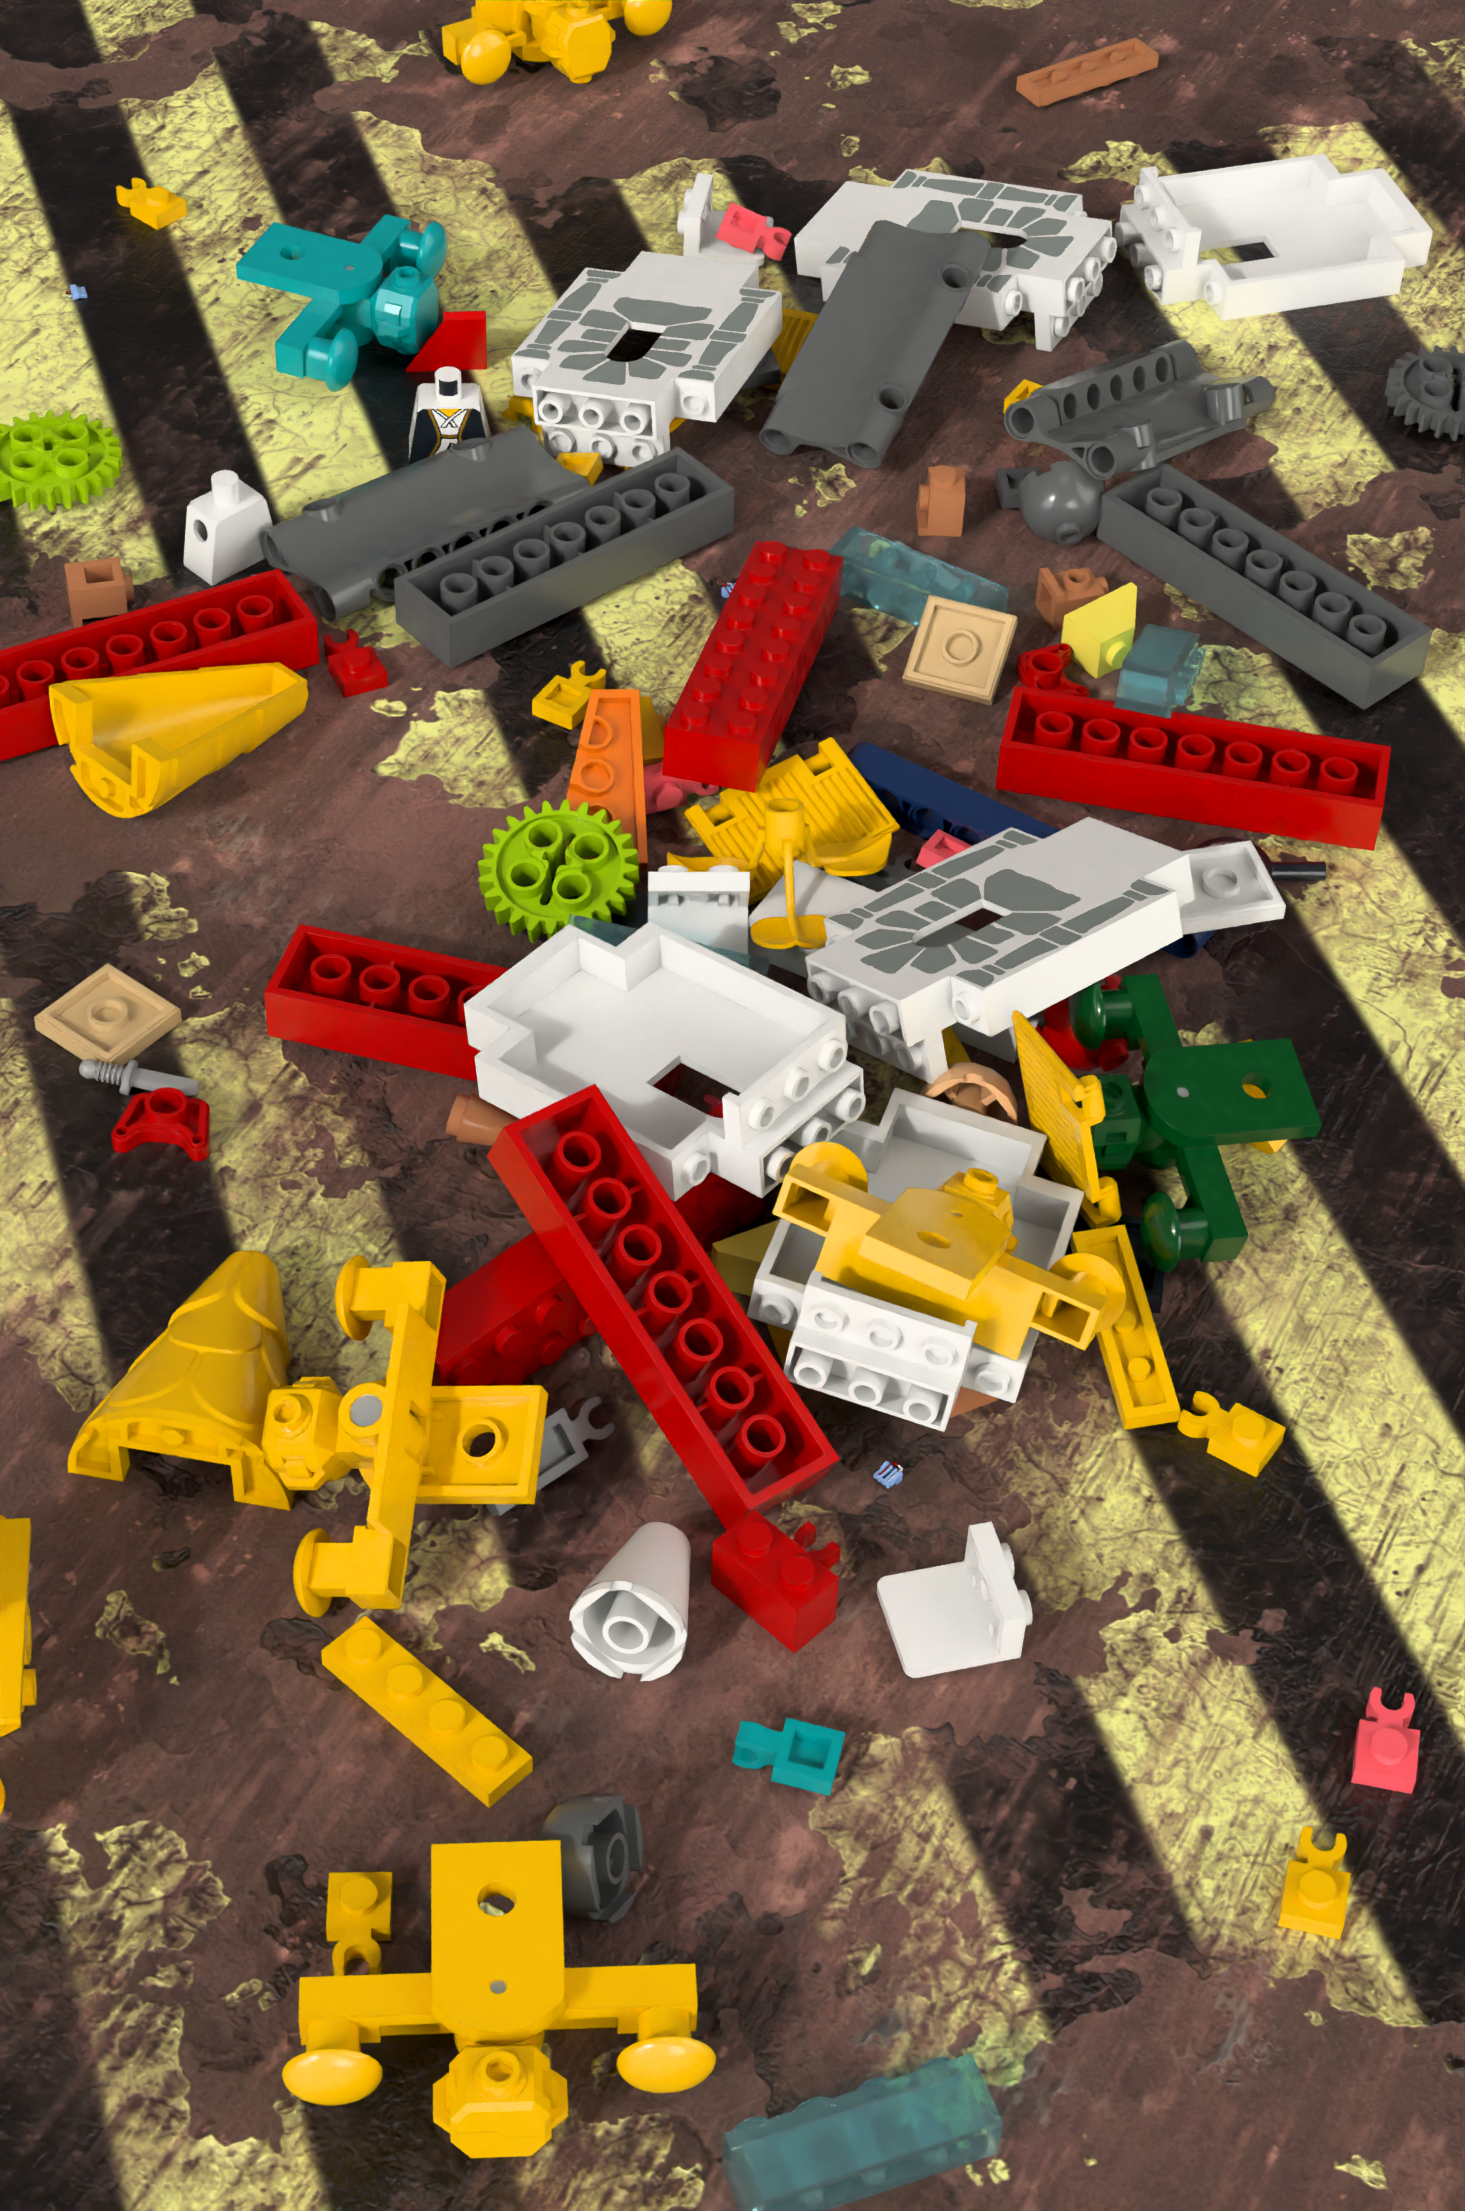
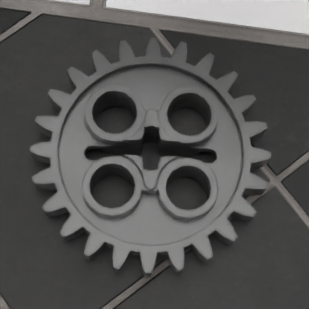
M1436 345L1433 353L1428 352L1424 348H1419L1417 356L1407 352L1405 353L1404 360L1396 359L1394 367L1389 369L1384 396L1388 397L1387 406L1395 407L1394 416L1406 415L1405 425L1418 423L1420 424L1418 432L1421 433L1430 428L1434 430L1436 438H1439L1443 433H1449L1451 439L1456 441L1459 434L1465 435V353H1459L1456 346H1451L1449 352H1444L1441 347ZM1452 374L1456 375L1457 377V386L1455 390L1454 399L1456 411H1453L1451 409V399L1453 395L1454 386Z

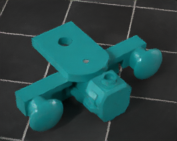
M387 214L381 218L360 244L273 222L238 261L236 271L237 279L313 298L275 342L277 372L300 378L307 376L326 382L327 388L331 392H337L348 385L355 373L359 355L358 346L369 343L373 339L374 334L382 346L397 349L399 353L404 355L419 353L436 331L439 315L438 288L433 279L441 271L446 259L447 235L444 227L437 221L431 222L424 233L412 230L411 220ZM383 271L386 273H390V275L387 278H384Z

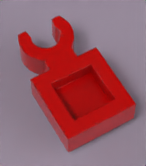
M346 630L347 642L345 643L334 642L329 634L324 635V653L328 660V671L344 698L388 687L386 669L371 645L359 648V637L355 630Z

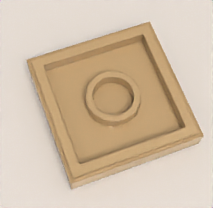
M929 595L902 677L903 683L992 706L1018 624L1017 616Z
M107 963L34 1017L37 1031L82 1060L93 1059L96 1062L103 1061V1063L108 1062V1064L113 1063L114 1066L118 1064L120 1067V1065L124 1066L130 1059L135 1058L181 1023L182 1017L180 1008Z

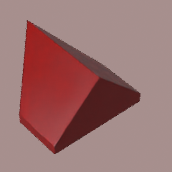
M486 311L443 312L442 324L404 372L437 371L439 368L447 366L455 367L459 370L487 369Z

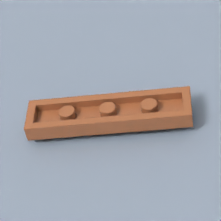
M1135 37L1018 76L1016 91L1038 107L1049 106L1053 102L1071 96H1078L1097 87L1108 86L1112 82L1130 76H1137L1142 72L1157 68L1159 53Z

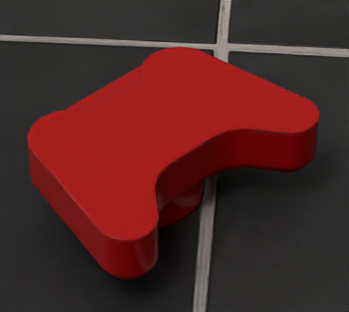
M1065 643L1023 652L1018 656L1016 674L1022 687L1087 698L1090 696V691L1087 687L1073 683L1065 676L1063 670L1070 665L1072 649L1069 645Z
M171 1087L159 1088L151 1093L137 1094L131 1099L111 1132L113 1149L119 1153H126L145 1142L168 1143L182 1147L191 1160L197 1162L204 1161L209 1157L210 1107L202 1099L186 1097L182 1091Z

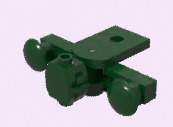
M1157 973L1123 976L1117 989L1101 990L1097 981L1069 996L1068 1015L1070 1026L1076 1040L1083 1048L1095 1051L1100 1047L1103 1040L1125 1038L1129 1051L1141 1048L1144 1057L1141 1063L1144 1072L1139 1085H1132L1126 1074L1094 1075L1101 1081L1106 1111L1102 1122L1090 1126L1097 1170L1126 1168L1133 1156L1139 1163L1150 1169L1166 1170L1176 1167L1187 1196L1184 1207L1179 1209L1175 1208L1169 1195L1163 1191L1154 1193L1147 1200L1141 1217V1237L1149 1260L1160 1271L1171 1272L1175 1269L1178 1260L1200 1258L1201 1263L1236 1259L1249 1235L1218 1146L1316 1137L1322 1126L1291 1039L1183 1047ZM1250 1084L1260 1088L1266 1098L1260 1099L1250 1096L1245 1092L1242 1085ZM1074 1101L1079 1108H1082L1081 1101Z

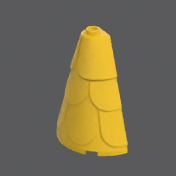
M276 662L201 667L198 670L142 673L133 676L69 680L49 685V699L52 720L59 745L68 743L70 752L76 762L69 769L80 787L105 812L119 818H132L157 809L206 775L223 768L241 753L248 754L304 712L308 700L306 679L283 664Z
M255 1250L238 1251L231 1254L172 1314L168 1327L134 1361L128 1373L82 1425L69 1453V1473L123 1482L130 1466L128 1448L230 1465L234 1501L291 1510L293 1496L297 1490H289L285 1486L278 1473L268 1464L261 1445L269 1394L275 1388L288 1385L286 1367L291 1364L280 1274L277 1266L268 1256Z

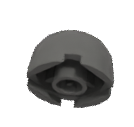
M1058 461L1049 464V472L1037 476V470L1029 473L1019 484L1017 495L1023 519L1035 536L1047 542L1072 545L1089 536L1097 529L1101 519L1102 494L1106 493L1104 480L1092 477L1077 461Z
M603 1792L579 1794L558 1804L542 1824L540 1832L536 1833L532 1838V1841H561L563 1913L588 1921L614 1923L623 1918L632 1905L636 1891L623 1892L629 1876V1871H641L643 1832L639 1812L635 1805L622 1803L627 1796Z

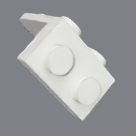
M697 173L693 189H686L684 210H680L678 216L677 234L684 235L683 256L762 266L766 257L762 249L755 247L752 254L716 238L727 211L712 210L713 175ZM764 216L768 218L765 225L772 228L774 224L773 218Z
M667 865L660 867L658 872H648V922H654L749 968L748 903L750 872H739L737 867L729 865L713 866L709 868V872H688L687 867Z
M992 1521L969 1525L964 1561L888 1575L879 1579L877 1595L905 1674L909 1677L920 1678L1021 1658L1025 1628L1027 1625H1031L1033 1620L1032 1607L1027 1592L1024 1589L1017 1590L1013 1579L1015 1569L1011 1549L1007 1543L1000 1544Z

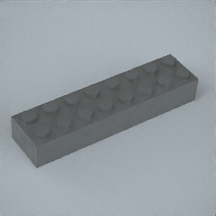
M678 446L395 578L396 623L449 668H453L733 532L735 488Z
M1164 461L1102 494L1101 519L1097 529L1098 539L1363 710L1423 673L1432 628Z

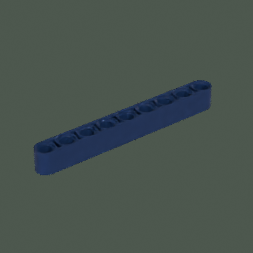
M860 742L846 754L899 824L900 828L927 841L938 829L972 846L1011 827L1041 839L1061 831L871 743ZM1216 930L1185 934L1182 938L1164 946L1161 950L1179 958H1191L1197 954Z

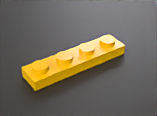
M1125 1225L1073 1232L1070 1241L1072 1253H1091L1106 1259L1118 1270L1125 1284L1126 1303L1122 1315L1111 1327L1096 1333L1123 1429L1127 1430L1178 1421L1181 1409Z
M364 1616L321 1650L322 1665L488 1808L533 1771V1757L367 1616Z

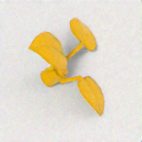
M779 798L770 800L764 805L765 826L757 827L758 838L750 861L736 857L691 858L678 856L670 852L667 853V865L684 866L688 868V872H709V868L713 866L729 865L737 867L739 872H750V881H752L764 846L766 845L770 848L771 855L783 858L787 917H768L758 920L751 926V939L755 944L769 949H792L796 946L805 949H817L825 947L827 936L823 919L827 917L816 914L796 916L793 857L800 854V847L804 845L806 851L805 861L814 868L823 867L826 873L834 876L869 875L882 870L887 864L892 834L890 831L874 837L814 847L810 837V825L805 823L804 803L797 799Z

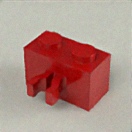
M754 1509L713 1541L711 1585L795 1654L835 1621L839 1577L829 1569L839 1562L840 1546L831 1541L821 1550H810L807 1552L805 1549L816 1541L817 1528L809 1521L796 1531L792 1540Z

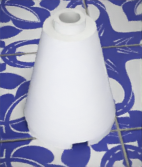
M651 1522L641 1526L580 1593L572 1606L569 1621L571 1620L573 1633L571 1639L575 1649L588 1664L608 1676L621 1679L623 1673L626 1672L643 1674L640 1681H653L670 1673L683 1656L687 1644L691 1547L687 1537L678 1528L663 1522Z

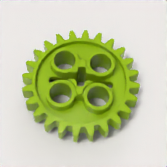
M48 410L45 417L41 418L36 413L30 412V420L27 421L13 417L14 425L12 427L0 424L1 502L12 498L13 507L16 508L28 502L30 503L31 511H35L40 504H46L49 512L54 511L56 504L60 503L67 509H72V501L78 500L81 503L89 504V494L98 497L104 496L103 487L113 488L115 486L114 478L121 477L120 467H123L119 437H113L111 427L102 428L100 419L88 423L87 414H82L73 419L68 410L61 417H55L53 411Z
M564 799L560 809L553 811L551 805L546 800L542 804V813L535 814L528 806L524 807L525 819L521 822L510 815L506 817L508 832L501 829H493L494 844L488 843L483 845L485 859L478 861L481 895H484L487 910H494L496 922L499 925L509 921L511 934L514 936L527 928L531 943H534L541 933L547 934L549 940L568 924L595 936V924L599 923L611 929L613 927L611 913L625 916L627 913L625 900H635L636 898L634 884L640 883L637 849H633L632 835L630 833L623 834L619 819L608 823L605 809H601L593 816H590L588 802L582 803L577 811H571L568 799ZM571 839H573L572 842L570 843L569 847H568V846H567V845H568V842H569ZM596 857V859L586 860V858ZM533 884L528 887H521L522 885ZM550 896V902L547 905H545ZM574 896H578V897H579V898L573 899V900H572V899H568L569 897H574Z

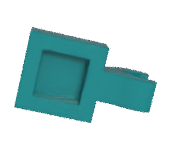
M787 1717L783 1732L766 1728L755 1722L741 1721L735 1741L736 1748L732 1763L748 1769H758L766 1765H773L770 1781L830 1796L846 1732Z

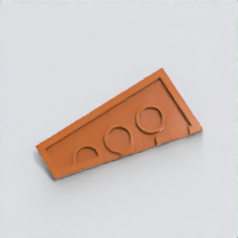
M591 689L566 799L569 801L571 811H577L582 803L588 802L590 816H593L601 809H605L608 823L619 819L623 834L630 833L632 835L633 849H637L639 871H646L648 851L639 689ZM571 839V840L568 842V845H567L568 847H569V845H570V843L572 842L573 839ZM596 857L586 858V860L596 859Z

